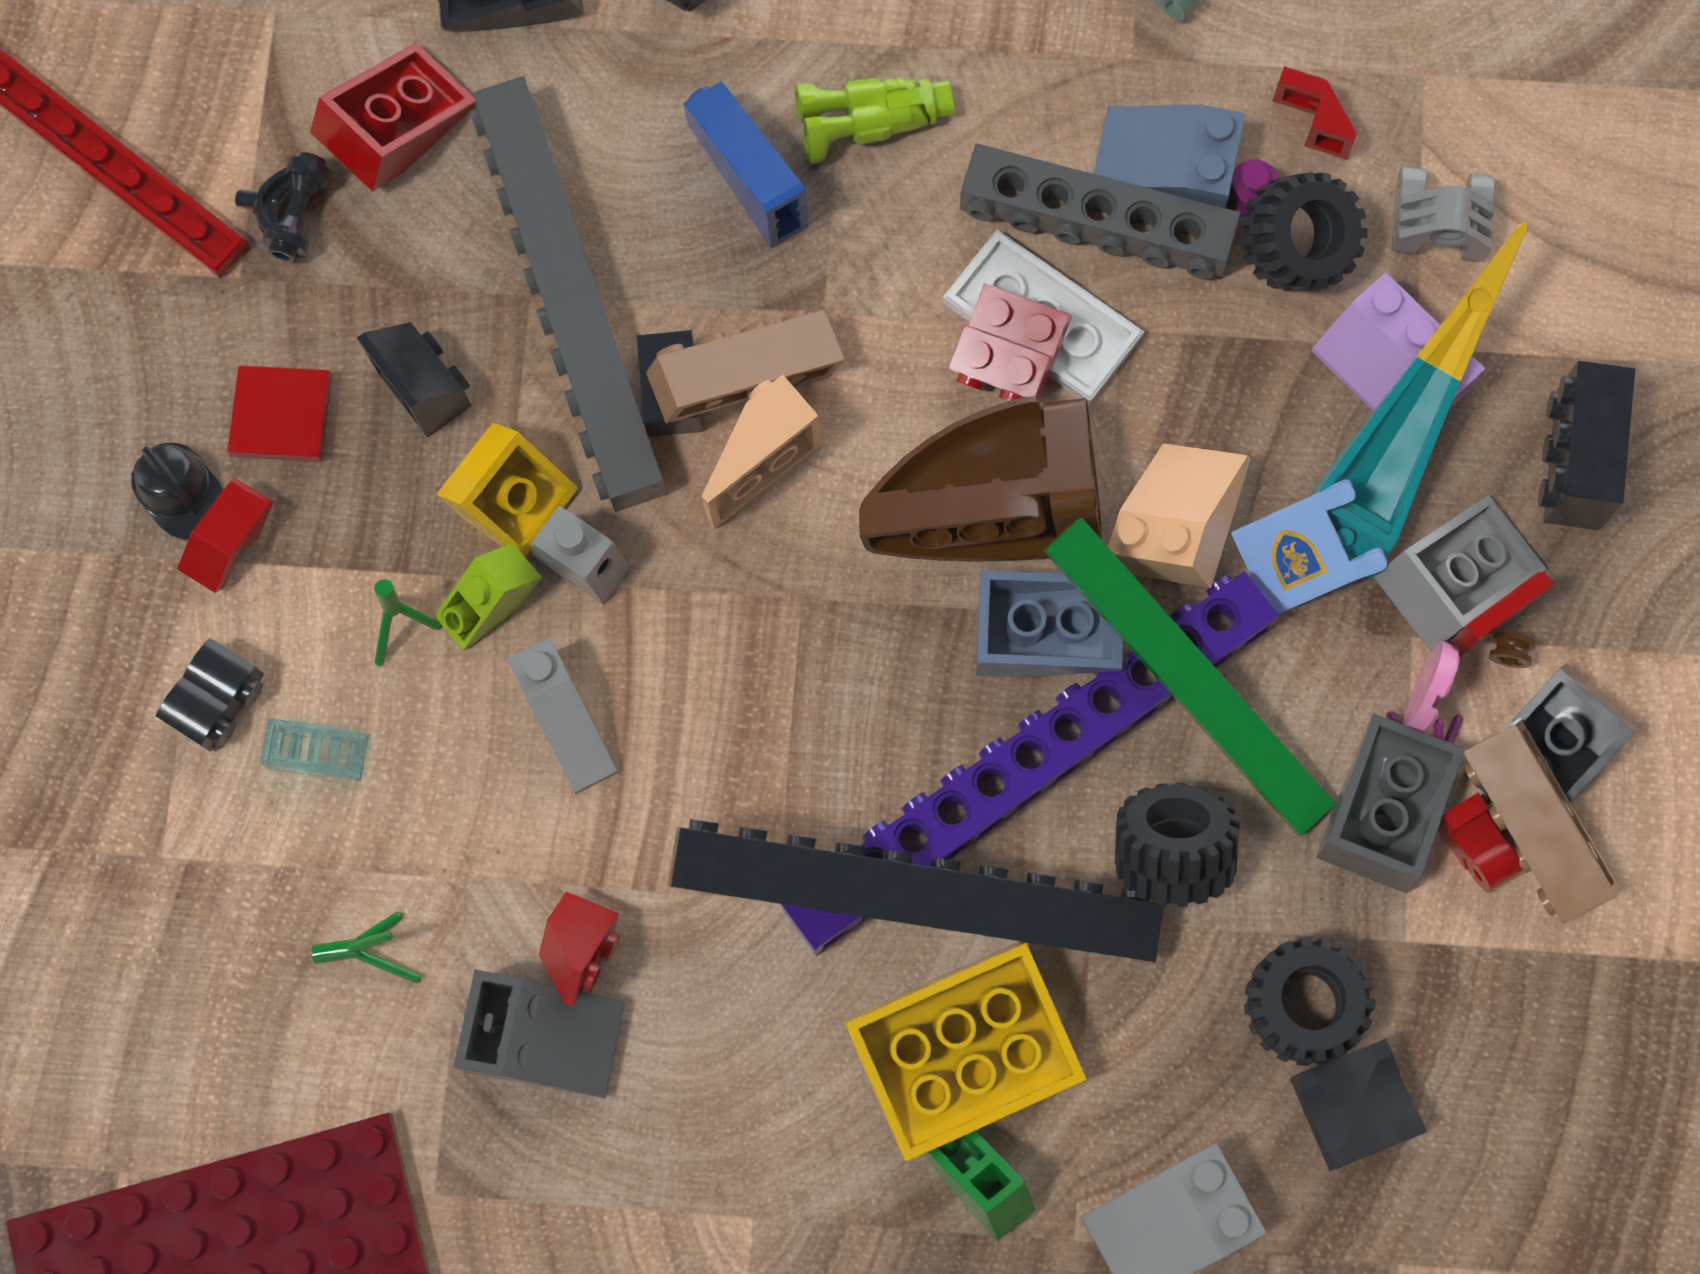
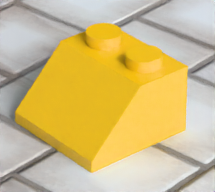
M492 422L436 495L467 523L501 547L513 543L523 556L526 557L532 549V542L559 506L564 508L579 488L518 431Z

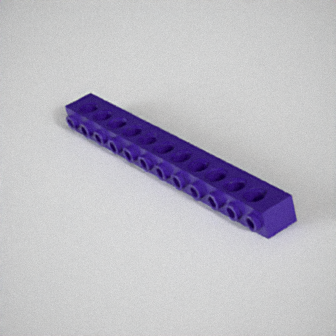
M1244 571L1233 580L1229 575L1223 576L1212 584L1211 588L1206 590V593L1209 595L1208 598L1196 606L1191 601L1187 602L1172 613L1170 618L1215 668H1218L1272 629L1280 615ZM1211 614H1221L1229 620L1231 628L1223 632L1215 631L1208 625L1207 617ZM1132 651L1122 658L1121 671L1094 673L1096 678L1082 688L1078 682L1072 684L1055 698L1058 705L1044 715L1040 710H1037L1023 719L1017 725L1020 732L1006 742L1001 737L995 739L978 753L981 757L980 761L967 770L963 765H960L950 771L940 780L943 787L931 796L927 797L923 792L912 798L901 808L904 815L888 825L886 820H883L869 829L862 836L865 841L861 845L865 846L864 856L883 859L884 850L913 854L912 864L928 867L931 866L932 857L951 860L1172 701L1174 697L1157 678L1156 682L1150 686H1141L1133 681L1131 671L1138 667H1147ZM1100 694L1110 695L1116 700L1118 709L1109 714L1101 713L1094 707L1092 700ZM1063 721L1072 722L1078 727L1080 736L1073 741L1061 740L1055 734L1054 727ZM1022 749H1033L1040 754L1042 763L1034 769L1023 768L1018 764L1015 757L1016 754ZM985 776H994L1002 782L1004 790L997 796L988 797L978 790L977 783ZM954 803L963 808L966 816L960 823L949 825L939 818L938 811L945 804ZM908 831H917L926 838L927 844L921 851L910 853L900 846L899 840L901 836ZM781 904L782 910L815 956L869 919L867 917Z

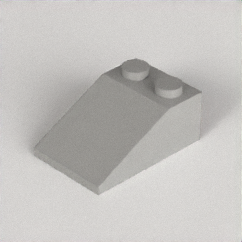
M1488 495L1403 551L1384 570L1378 572L1374 578L1428 649L1432 651L1440 640L1447 642L1478 615L1538 571L1542 572L1547 568Z
M1217 1143L1081 1216L1111 1274H1193L1267 1234Z

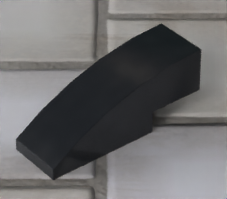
M439 0L441 28L445 31L508 29L553 22L584 14L582 0Z

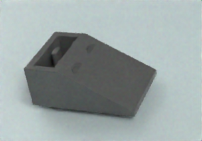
M475 969L454 1068L465 1073L606 1098L625 1001L582 992L575 1005L571 1007L564 1004L555 985Z

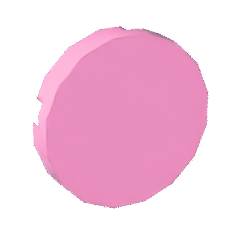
M1442 640L1434 646L1413 687L1405 711L1403 725L1423 733L1430 729L1439 714L1436 707L1441 698H1444L1449 693L1460 660L1457 646Z

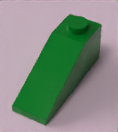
M976 1131L923 1154L966 1209L997 1241L1035 1211L1026 1182Z

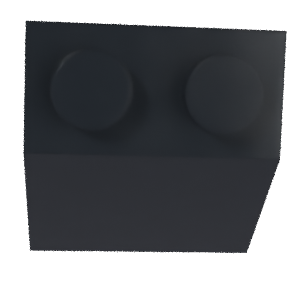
M408 322L364 332L357 337L375 371L427 438L472 406L465 393V390L470 388L469 383L455 365L447 369L442 363L439 356L444 352L428 330L421 335L414 325Z

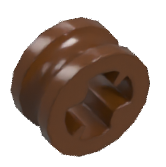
M1497 632L1493 634L1492 642L1496 644V649H1492L1489 652V659L1491 661L1513 668H1528L1532 665L1533 659L1529 656V651L1535 649L1536 642L1534 639L1513 632Z

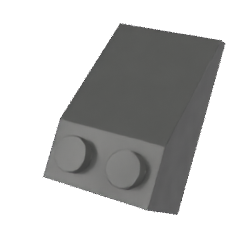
M1373 713L1330 816L1316 858L1407 894L1421 879L1465 749Z

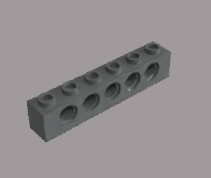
M975 143L960 194V210L966 211L974 219L981 221L996 219L1010 223L1013 228L1022 232L1033 233L1038 230L1053 234L1056 239L1067 244H1078L1080 242L1098 246L1102 252L1113 256H1121L1125 253L1140 257L1145 263L1154 267H1167L1168 265L1185 269L1191 276L1200 279H1211L1212 277L1222 279L1241 213ZM1005 187H1013L1019 190L1021 194L1010 198L1003 196L999 191ZM1055 198L1062 201L1064 206L1059 209H1051L1046 207L1043 202L1047 199ZM1092 210H1101L1107 214L1108 218L1096 221L1091 219L1086 213ZM1137 221L1146 222L1152 227V230L1138 232L1132 228L1131 224ZM1188 233L1196 239V242L1183 244L1176 239L1175 235Z

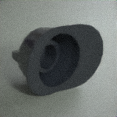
M175 442L158 444L153 448L146 446L141 450L142 456L136 461L131 473V487L139 502L165 532L172 537L189 540L191 532L221 494L223 488L200 457L188 446Z

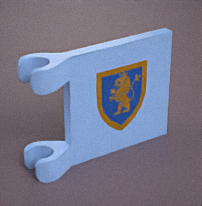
M1342 480L1312 496L1231 531L1255 585L1278 614L1357 579L1380 572L1387 567L1386 556L1383 550L1377 547L1349 560L1328 515V510L1354 500L1355 489L1350 480Z

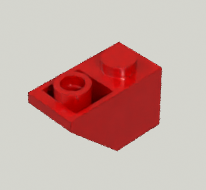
M567 891L547 919L539 956L564 1004L573 1007L583 990L591 992L595 987L602 970L601 961L610 962L616 952L620 935L614 933L619 913Z

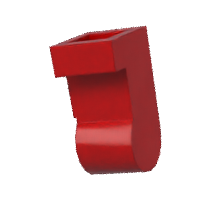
M1479 792L1444 813L1437 830L1464 869L1468 870L1476 883L1485 892L1491 893L1522 873L1523 869L1519 865L1520 860L1517 854L1487 813L1489 809Z

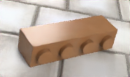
M802 309L786 315L782 318V322L767 325L766 321H758L747 325L741 329L740 333L726 337L724 332H719L703 338L699 341V345L684 348L682 344H675L660 350L646 374L666 424L750 400L749 395L759 384L766 380L773 382L782 374L793 387L831 376L845 359L825 310L808 314L806 309Z
M1522 720L1464 751L1468 760L1463 762L1468 777L1477 788L1483 786L1492 801V803L1488 804V810L1494 822L1501 830L1508 828L1517 844L1512 848L1520 860L1519 865L1524 872L1532 871L1542 887L1537 890L1538 897L1549 915L1552 916L1557 913L1562 924L1616 898L1620 891L1618 884Z

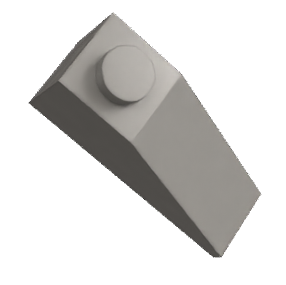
M549 637L507 658L575 794L617 774L618 771L551 638Z

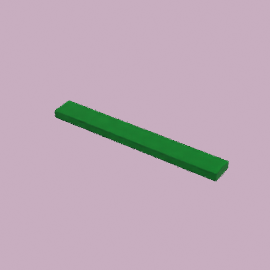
M1082 518L1077 519L1043 550L1297 836H1302L1336 804Z

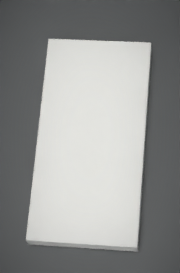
M998 229L943 296V304L969 322L984 283L1071 314L1070 323L1049 378L1075 397H1086L1088 406L1095 400L1144 335V331Z

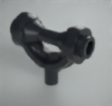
M301 152L299 156L289 157L286 168L276 172L264 181L258 192L242 189L236 192V206L253 209L258 226L264 234L262 243L269 248L268 254L278 260L293 262L295 257H305L309 240L302 222L309 199L320 191L321 188H326L332 175L331 170L325 165L326 161L316 154ZM292 192L286 213L279 219V204H281L287 193Z

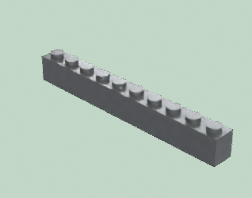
M521 76L475 91L473 95L478 109L470 111L478 137L484 135L488 137L491 148L483 150L491 176L501 175L504 187L496 191L504 215L514 214L518 227L509 230L518 255L525 253L528 255L531 267L523 269L531 295L541 294L545 307L537 309V313L545 336L553 333L555 335L559 348L550 350L556 370L559 377L568 374L573 389L564 391L572 417L582 415L586 430L579 432L578 435L587 459L596 457L601 472L592 474L600 500L610 498L613 509L617 512L665 496L667 492L525 77Z

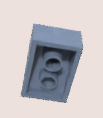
M1202 104L1108 106L1093 174L1225 208L1246 113Z
M981 570L976 676L1026 678L1122 670L1123 640L1063 573Z

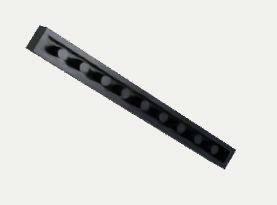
M690 819L688 828L677 827L668 879V886L1156 963L1164 905L1149 902L1150 899L1144 900L1137 897V891H1129L1127 888L1121 889L1120 897L1102 894L1104 884L1079 880L1074 881L1073 889L1055 887L1056 877L1028 872L1026 882L1007 879L1009 869L984 865L979 866L978 874L960 872L961 862L934 857H932L930 867L912 864L913 854L884 850L883 859L864 856L865 846L840 842L835 843V850L833 852L815 849L816 839L789 834H787L786 844L767 841L768 831L739 827L737 836L718 833L719 823Z

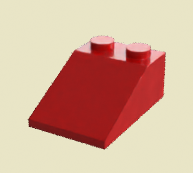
M415 42L320 96L310 133L373 192L411 167L476 106V101L472 94Z

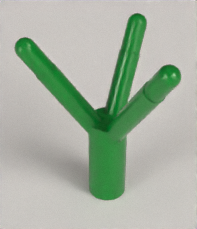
M387 579L379 580L374 586V591L383 610L375 655V664L377 666H381L384 663L392 617L401 613L434 630L440 627V623L437 620L401 603L392 582Z
M401 912L393 913L354 939L312 946L311 953L315 964L355 958L414 983L421 981L420 974L363 951V949L392 939V933L384 931L402 919Z

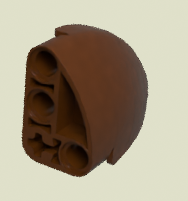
M1036 396L1011 400L958 420L929 437L893 466L862 501L859 508V531L865 549L874 554L937 561L982 562L1050 559L1043 550L1079 518H1082L1103 541L1095 456L1086 397L1046 402L1043 406H1040L1039 398Z

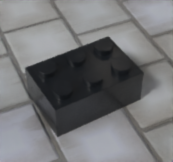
M1578 360L1568 376L1563 375L1561 377L1558 390L1551 391L1547 403L1546 416L1547 419H1553L1552 435L1546 436L1542 452V461L1549 463L1547 479H1542L1538 493V506L1545 507L1543 523L1599 531L1623 505L1636 368Z

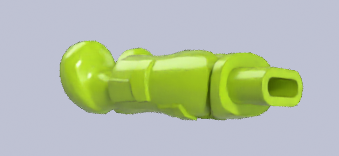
M902 77L885 81L869 78L846 81L843 90L819 89L808 82L795 84L794 86L796 110L799 122L803 123V140L809 165L823 162L827 156L829 145L843 137L851 136L856 144L881 142L890 138L891 135L916 130L928 123L929 125L936 124L937 118L955 115V105L949 81L930 84L928 78H923L919 84L917 80L903 79ZM845 109L847 116L821 117L826 112Z

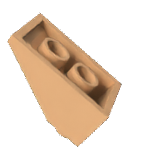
M783 374L773 382L770 380L762 382L749 395L750 400L745 404L702 494L708 523L714 530L821 446L818 414Z
M1162 444L1121 507L1108 548L1132 575L1211 588L1249 467L1250 457L1243 454Z

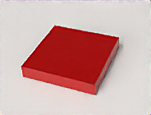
M238 365L228 454L231 457L322 462L332 380L330 371Z
M1538 571L1470 621L1449 643L1457 646L1460 658L1532 606L1554 583L1544 571Z

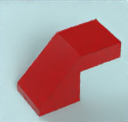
M1284 66L1273 102L1315 115L1305 147L1347 160L1357 132L1328 80Z
M237 478L232 479L191 532L177 570L214 593L223 589L239 551L259 538L274 501Z

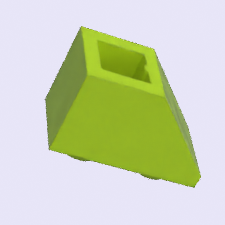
M511 543L475 557L434 617L460 648L466 650L520 608L542 577L518 548Z

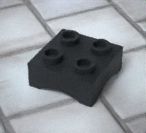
M1387 1039L1290 1078L1329 1171L1336 1170L1427 1133L1421 1116L1416 1110L1403 1083Z

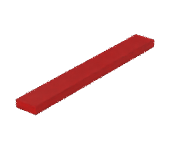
M0 49V107L219 279L248 249L250 245L242 236Z

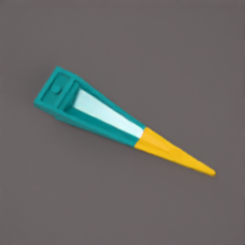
M1523 222L1516 227L1313 488L1314 492L1312 495L1342 480L1348 479L1351 481L1355 489L1354 500L1327 511L1349 560L1376 547L1381 548L1387 558L1396 544L1464 372L1528 230L1527 223ZM1377 573L1372 574V575H1369V576H1366V577H1368V578H1370L1371 580H1373V579H1374V576H1375Z

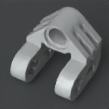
M1402 166L1399 171L1395 193L1391 241L1392 251L1416 254L1421 242L1427 241L1430 244L1460 246L1459 254L1461 259L1485 261L1492 249V217L1494 216L1495 209L1493 205L1494 177L1469 174L1465 188L1442 186L1425 190L1426 170Z

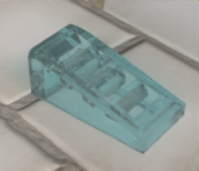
M269 718L260 762L266 769L273 771L361 781L369 735L367 733L309 723ZM289 735L287 756L281 757L284 736ZM303 737L310 738L306 761L299 760ZM323 740H330L326 764L319 763ZM342 742L350 743L346 767L338 766Z

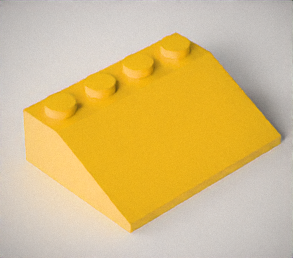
M1018 941L843 1020L905 1162L1087 1080L1026 942Z

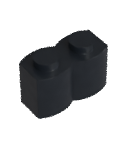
M209 638L194 655L183 677L167 694L156 713V717L211 752L216 745L222 746L230 739L236 728L234 719L244 705L249 707L256 701L263 688V683L260 681L264 673L226 647Z

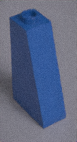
M720 81L712 87L704 86L692 93L688 101L683 103L687 124L770 248L808 227L806 189L724 83Z

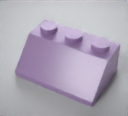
M1385 272L1348 306L1311 351L1374 411L1439 328L1440 324ZM1473 356L1470 358L1449 410L1475 387L1486 369Z

